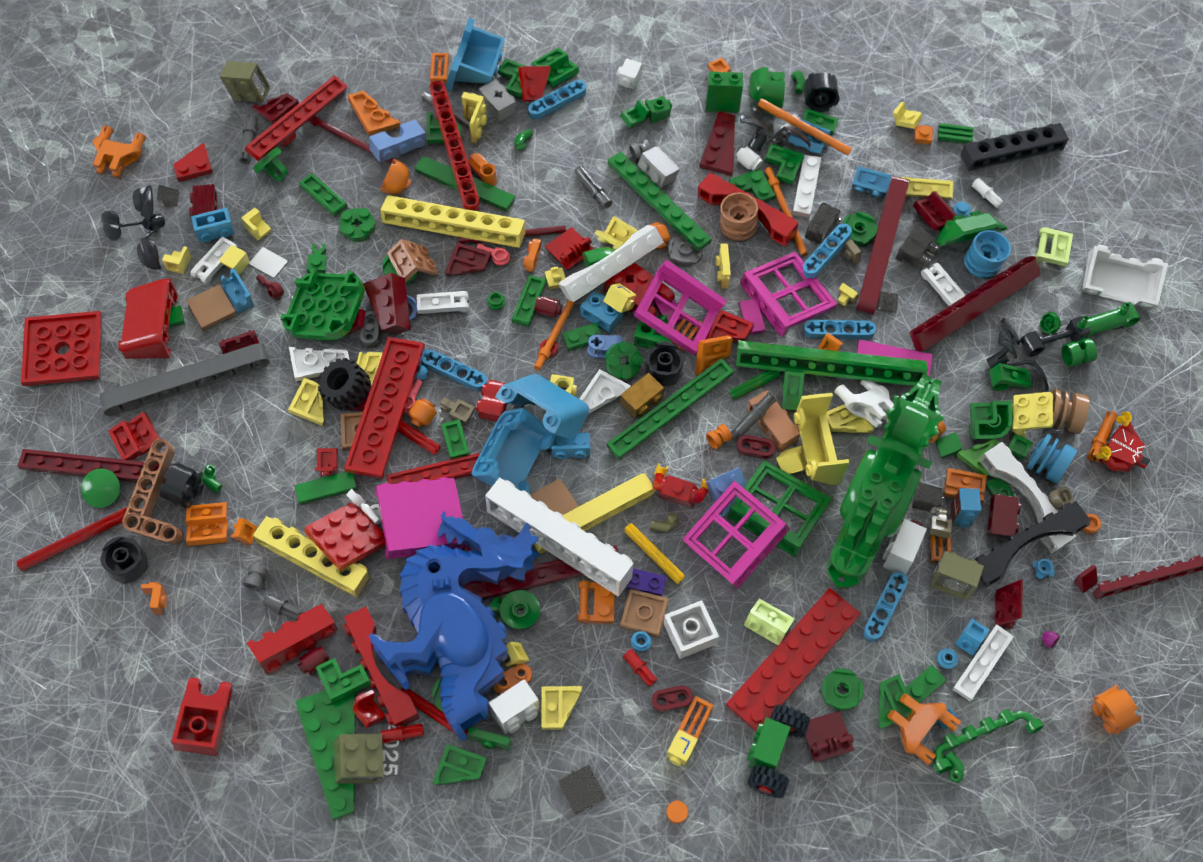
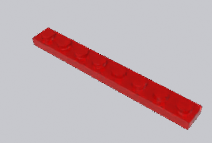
M334 75L246 145L245 151L259 162L270 151L345 92L348 86Z

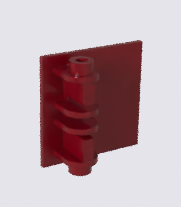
M1023 579L996 590L995 626L1005 625L1006 629H1013V626L1016 625L1015 621L1022 618Z
M840 711L810 719L805 737L814 762L854 751L852 745L854 742L853 736L848 734Z

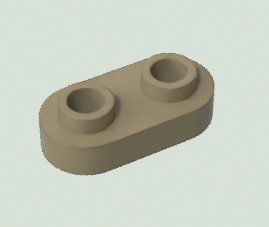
M1064 486L1051 491L1049 501L1053 507L1060 509L1061 506L1068 502L1074 503V498L1069 488Z

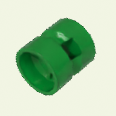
M1086 338L1077 342L1063 344L1061 355L1066 366L1073 367L1081 363L1095 361L1097 359V348L1091 338Z

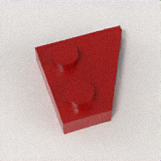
M550 66L519 67L523 102H534L542 98Z
M720 310L705 340L728 335L733 338L732 342L746 341L754 328V323Z

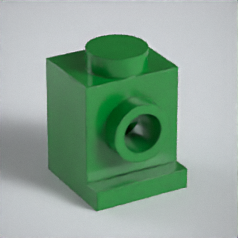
M664 96L650 101L648 99L645 100V105L650 110L648 118L651 123L670 117L672 104L669 99L666 100Z

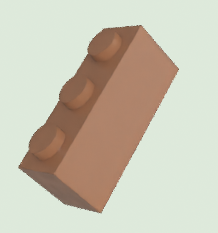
M767 390L749 400L747 410L750 412L753 409V405L755 403L758 404L769 391ZM778 400L766 411L764 417L761 416L757 420L758 425L766 436L774 442L779 453L798 442L800 437L799 427L792 423L785 409L782 410L779 406Z

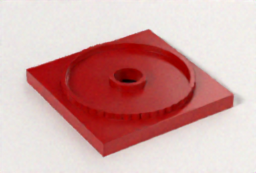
M101 311L25 317L21 384L23 386L100 379ZM60 347H70L67 353L62 355L57 354V351Z

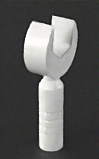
M353 489L346 494L376 525L382 521L368 504H365L366 501L359 494H356Z

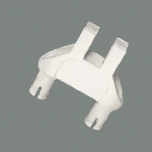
M861 380L860 384L868 390L861 394H853L845 385H840L836 388L835 394L845 402V407L852 414L865 418L876 428L882 425L881 419L888 422L886 412L894 404L889 399V391L883 385H878L875 381Z

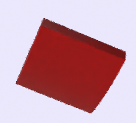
M145 412L140 413L129 422L123 420L108 430L123 460H132L149 452L152 443L159 439L149 416Z

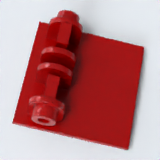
M573 227L545 246L567 270L583 260V252L594 249L590 245L592 243L589 237H582Z

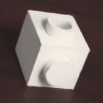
M626 58L623 66L619 67L617 77H619L618 84L635 89L642 75V63Z

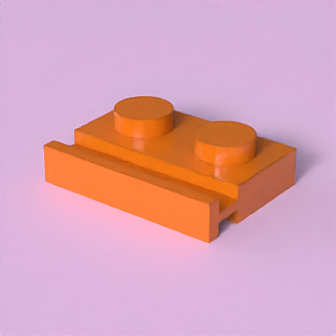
M948 468L943 496L954 498L959 488L979 489L980 503L982 504L987 475Z

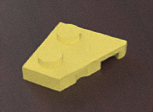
M304 378L288 412L323 426V400L318 391V386L320 385Z

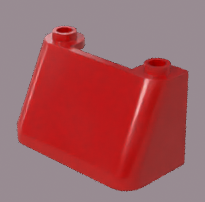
M160 279L129 289V292H126L125 295L127 305L122 339L118 342L119 351L122 352L125 359L170 358L171 349L166 347L168 341H170L168 334L171 305L178 301V293L172 280Z

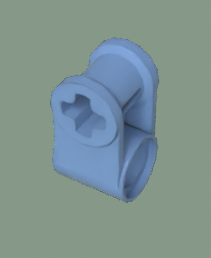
M592 335L588 340L587 353L592 358H605L608 348L615 343L623 342V338L619 335Z

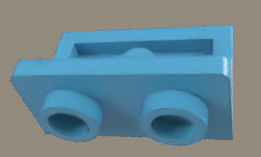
M802 120L807 124L817 128L818 130L826 133L827 135H830V130H827L825 128ZM798 128L795 129L807 136L811 147L809 148L807 143L793 134H790L788 140L795 146H802L810 152L819 154L826 146L822 141Z
M858 166L852 188H855L854 190L860 193L870 192L872 196L878 198L886 197L892 175Z

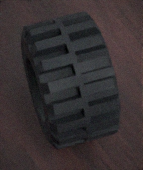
M336 359V362L332 361L328 367L325 366L324 372L319 375L321 378L317 384L320 385L318 386L320 395L338 410L344 409L347 411L349 408H356L357 404H362V400L367 398L366 393L370 392L368 387L371 385L369 375L351 359ZM345 381H347L346 385L341 388V386L343 385V383H344Z

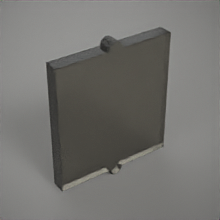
M590 765L577 771L573 770L570 775L558 780L575 815L587 808L592 809L593 805L606 799Z

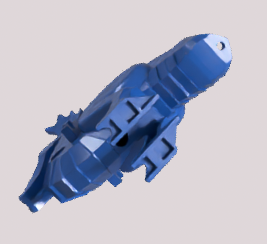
M444 511L441 514L442 523L438 530V537L441 538L446 534L449 544L456 538L458 545L464 542L471 550L469 552L458 548L453 550L443 544L441 547L428 545V548L417 550V554L406 559V565L399 576L401 580L402 609L404 614H408L411 625L415 627L418 635L411 642L384 641L376 634H370L368 637L374 645L373 648L376 654L405 690L409 688L407 675L413 673L431 675L439 663L442 680L440 685L442 709L451 729L463 742L468 738L464 732L479 721H484L488 718L489 704L483 695L505 678L504 670L499 664L509 657L508 649L506 648L508 644L507 638H509L506 633L508 632L502 622H496L494 612L489 606L484 607L481 597L463 587L472 581H488L497 585L499 580L507 577L524 581L525 573L534 568L532 562L540 554L532 549V546L538 541V537L530 533L529 523L524 525L521 532L514 539L505 534L498 537L490 528L475 529L463 518L447 517Z

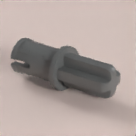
M270 593L265 596L262 603L263 606L277 611L279 615L283 614L294 620H297V617L303 613L301 609L289 604L287 600H281Z

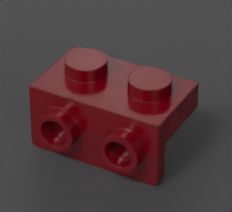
M933 191L927 199L918 200L913 205L917 213L923 217L928 226L934 231L943 229L946 222L953 220V216H956V213L936 191Z

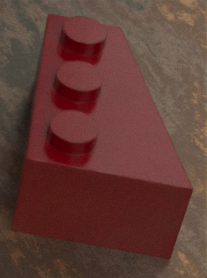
M389 273L363 283L381 330L395 335L411 330L404 277Z

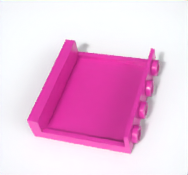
M442 477L438 480L430 481L423 479L418 482L403 481L399 484L383 483L376 486L374 496L378 499L386 541V559L411 557L417 554V550L428 548V545L441 547L443 544L453 550L455 548L465 550L467 545L464 542L458 545L456 538L449 544L446 534L441 538L438 537V530L442 523L441 514L444 511L447 517L463 518L454 478Z

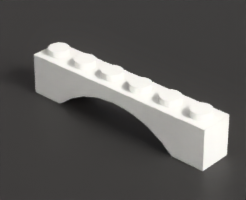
M646 225L634 233L610 255L581 271L573 273L558 284L565 297L574 302L664 243L656 227Z
M1003 442L984 453L978 460L990 476L999 478L1020 491L1033 508L1038 524L1049 513L1053 512L1055 514L1059 512V510L1052 506L1047 495L1041 492L1035 480L1026 473L1023 465L1014 458L1011 450ZM1076 535L1048 536L1040 538V540L1050 553L1053 554L1074 539Z

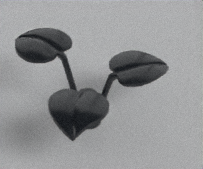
M750 103V107L763 115L762 123L745 111L740 114V123H748L757 127L755 134L748 143L756 151H760L764 144L768 145L772 139L783 131H788L807 143L809 148L811 147L807 136L791 126H784L767 139L768 135L762 129L766 130L764 124L767 117L774 120L775 116L758 107L757 104Z
M152 185L136 189L133 193L134 207L145 218L143 221L119 224L118 214L111 210L105 211L102 214L101 221L106 236L111 240H118L121 237L120 227L143 224L145 229L151 230L141 238L142 243L137 245V255L144 266L159 270L162 268L159 263L158 249L155 242L148 237L158 232L157 229L165 226V219L161 214H153Z
M1002 318L1000 322L1005 325L1010 333L1011 341L1003 330L1000 331L998 344L1004 346V348L986 359L988 365L992 369L999 363L1010 366L1030 364L1044 380L1045 392L1049 390L1047 377L1035 360L1007 364L1010 361L1006 355L1008 352L1017 359V354L1012 344L1015 341L1018 345L1021 343L1018 334L1008 320Z

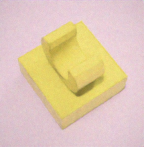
M557 266L550 268L549 271H545L549 290L560 288L558 283L566 279L563 269Z
M842 283L839 287L841 296L838 298V303L842 306H845L849 300L855 303L859 298L858 293L846 284Z
M509 642L506 645L507 653L510 657V661L506 666L513 667L516 664H525L529 661L521 643Z

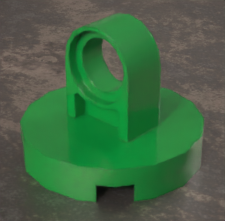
M278 146L252 168L256 174L265 169L276 181H281L288 175L287 168L277 158L283 152ZM276 169L281 172L282 176L276 172Z

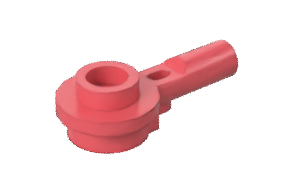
M480 243L477 245L478 249L491 252L492 261L498 266H503L510 260V254L503 248L492 249Z
M416 379L411 389L404 411L406 414H408L416 401V396L423 382L419 379Z

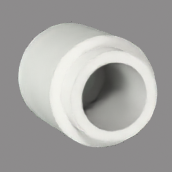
M749 147L741 148L736 155L738 157L737 161L750 171L758 170L763 163V160L760 159L761 156Z

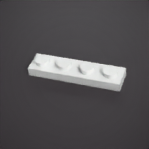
M804 155L792 215L810 218L821 162L820 157Z
M996 625L952 690L968 701H971L1014 636Z

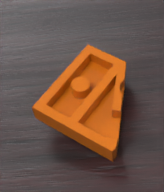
M727 335L699 341L695 374L698 376L721 358L724 360L730 356L733 338Z

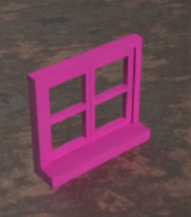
M796 252L745 272L740 281V285L751 299L758 300L760 311L780 337L787 335L790 328L835 309L837 306L835 300L816 277L807 278L804 276V262ZM791 264L804 279V281L792 286L789 285L778 271ZM772 272L785 287V289L771 294L760 280V277ZM810 287L822 303L808 309L796 292ZM791 294L803 311L789 317L777 300Z
M665 260L658 268L633 316L696 356L699 341L705 340L719 310L725 305L727 300L668 260ZM663 281L682 293L677 306L656 294ZM688 298L708 311L702 324L682 311ZM653 299L674 311L667 324L647 311ZM679 315L699 328L693 341L673 329Z
M734 481L682 540L738 589L790 531V528L783 520ZM738 496L751 509L733 527L720 514ZM756 511L770 525L754 543H751L738 530ZM716 521L729 534L713 552H710L698 539ZM732 537H735L748 550L730 569L716 555Z

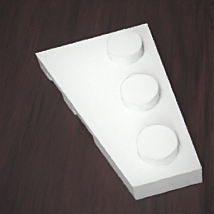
M289 347L296 382L302 381L304 378L320 377V373L324 372V367H328L332 361L336 362V359H349L348 350L325 349L318 351L313 350V348L302 350Z

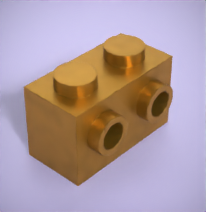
M647 373L620 395V404L636 419L639 415L643 416L646 414L649 407L653 404H658L663 399L664 387Z

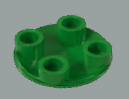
M95 469L84 477L81 484V494L90 506L105 508L119 499L120 483L113 471Z

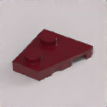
M457 242L445 270V275L453 276L486 271L491 258V252Z

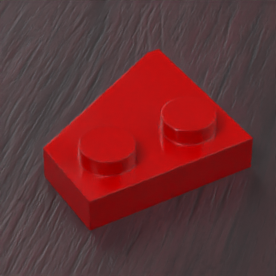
M204 143L173 164L178 182L213 173Z

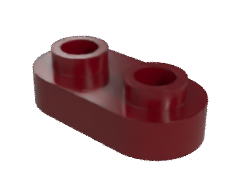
M743 435L737 442V450L740 454L756 458L769 459L774 455L776 449L772 440L751 435Z
M684 685L658 690L653 694L651 704L658 712L685 708L691 704L693 693L689 687ZM683 695L686 699L681 701L678 699V696ZM662 699L665 701V704L660 705L658 701Z

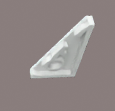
M599 369L579 399L588 405L590 414L620 397L631 386Z

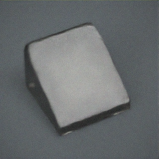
M158 185L157 201L159 206H178L179 190Z

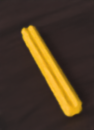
M632 523L625 527L624 532L676 584L683 581L684 574Z

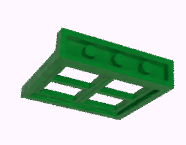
M765 460L744 488L751 495L756 492L777 504L772 510L775 515L778 516L784 508L805 521L797 534L789 531L776 545V547L794 557L797 556L802 544L832 499ZM766 475L788 486L780 500L758 488ZM794 491L817 503L809 516L786 504ZM737 497L730 508L727 518L738 524L751 508ZM755 511L742 527L760 536L770 523Z

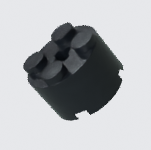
M811 73L808 75L803 86L806 106L808 105L810 110L816 112H827L830 107H835L840 99L835 75L833 73Z
M657 343L656 346L650 348L647 352L646 374L649 373L662 386L675 385L683 372L684 355L673 343Z
M179 462L173 463L163 477L166 479L165 485H160V497L182 507L190 508L195 496L200 495L203 491L204 485L201 484L203 472Z
M115 537L108 541L102 549L100 562L112 579L122 584L138 579L148 568L147 556L139 543L133 538Z

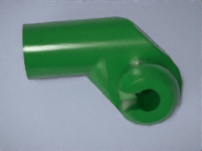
M796 70V72L794 71L791 74L792 80L797 81L794 91L796 94H802L806 79L801 71Z
M527 129L515 137L514 146L517 147L518 151L526 148L524 141L533 136L532 131Z
M206 465L203 470L202 482L208 488L218 493L222 489V485L215 480V467L213 465Z
M951 750L944 758H948L952 765L949 774L950 779L955 783H959L964 777V764Z

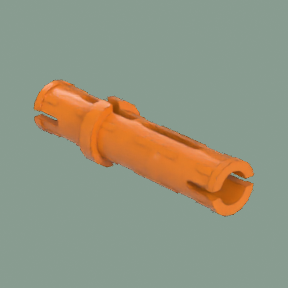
M1110 411L1106 412L1096 437L1092 439V447L1087 454L1088 460L1094 462L1097 453H1101L1099 448L1108 445L1107 440L1118 417L1116 412L1111 411V414Z

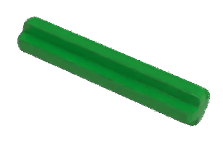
M767 370L730 390L731 397L738 399L778 378L780 371Z

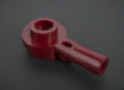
M261 274L257 275L256 280L267 288L269 296L272 299L280 300L281 296L284 295L282 286L278 282H269Z

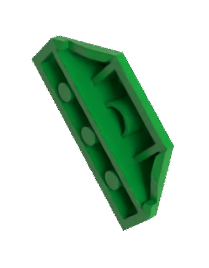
M981 210L970 212V216L964 217V214L953 216V220L946 222L934 245L944 246L975 238L979 232L985 230L1001 232L1008 230V227L989 213H981Z

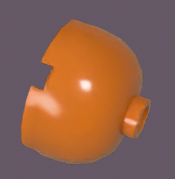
M393 159L379 191L389 195H398L404 189L408 190L411 183L408 168L400 161Z

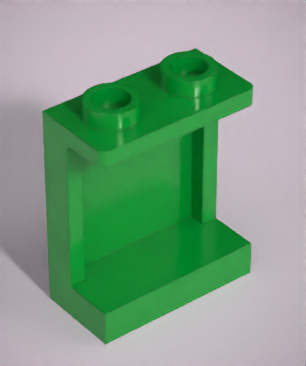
M713 71L708 73L705 112L739 113L743 91V73Z

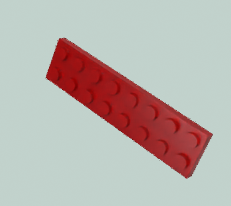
M388 337L344 467L345 472L383 479L425 349L424 343Z
M829 588L726 703V707L756 731L759 723L764 724L766 717L770 719L775 705L778 706L785 703L860 617L861 613Z

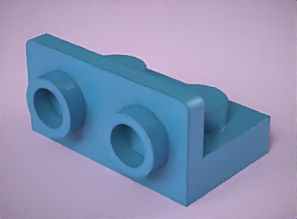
M578 433L575 440L556 435L552 446V458L565 459L567 457H576L582 459L590 457V433Z

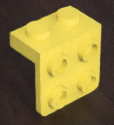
M464 92L462 95L464 117L470 120L471 142L476 144L477 139L481 138L482 126L487 123L488 117L485 115L487 106L484 104L483 96Z
M613 216L606 231L596 230L595 234L599 236L598 240L605 244L613 245L612 248L617 250L639 230Z
M1051 392L1014 395V404H1012V432L1026 439V430L1051 428L1053 426V394Z

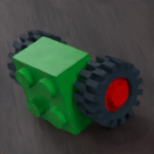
M775 705L770 719L766 717L764 724L759 723L753 739L757 743L752 742L746 760L750 761L748 768L752 769L747 782L749 787L770 797L784 798L789 778L784 774H780L779 771H775L787 736L793 735L800 738L805 736L810 723V717L807 714L801 713L800 710H795L793 707L789 708L786 705L784 707L782 705Z

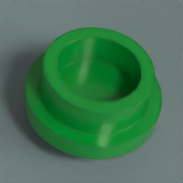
M493 292L487 298V305L494 310L501 309L505 305V297L499 292Z

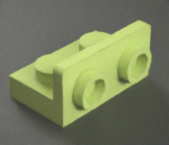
M759 598L750 611L744 626L779 645L792 625L794 618Z

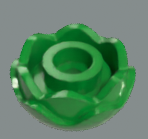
M1048 311V313L1042 315L1039 325L1044 333L1051 335L1060 329L1061 319L1055 312Z

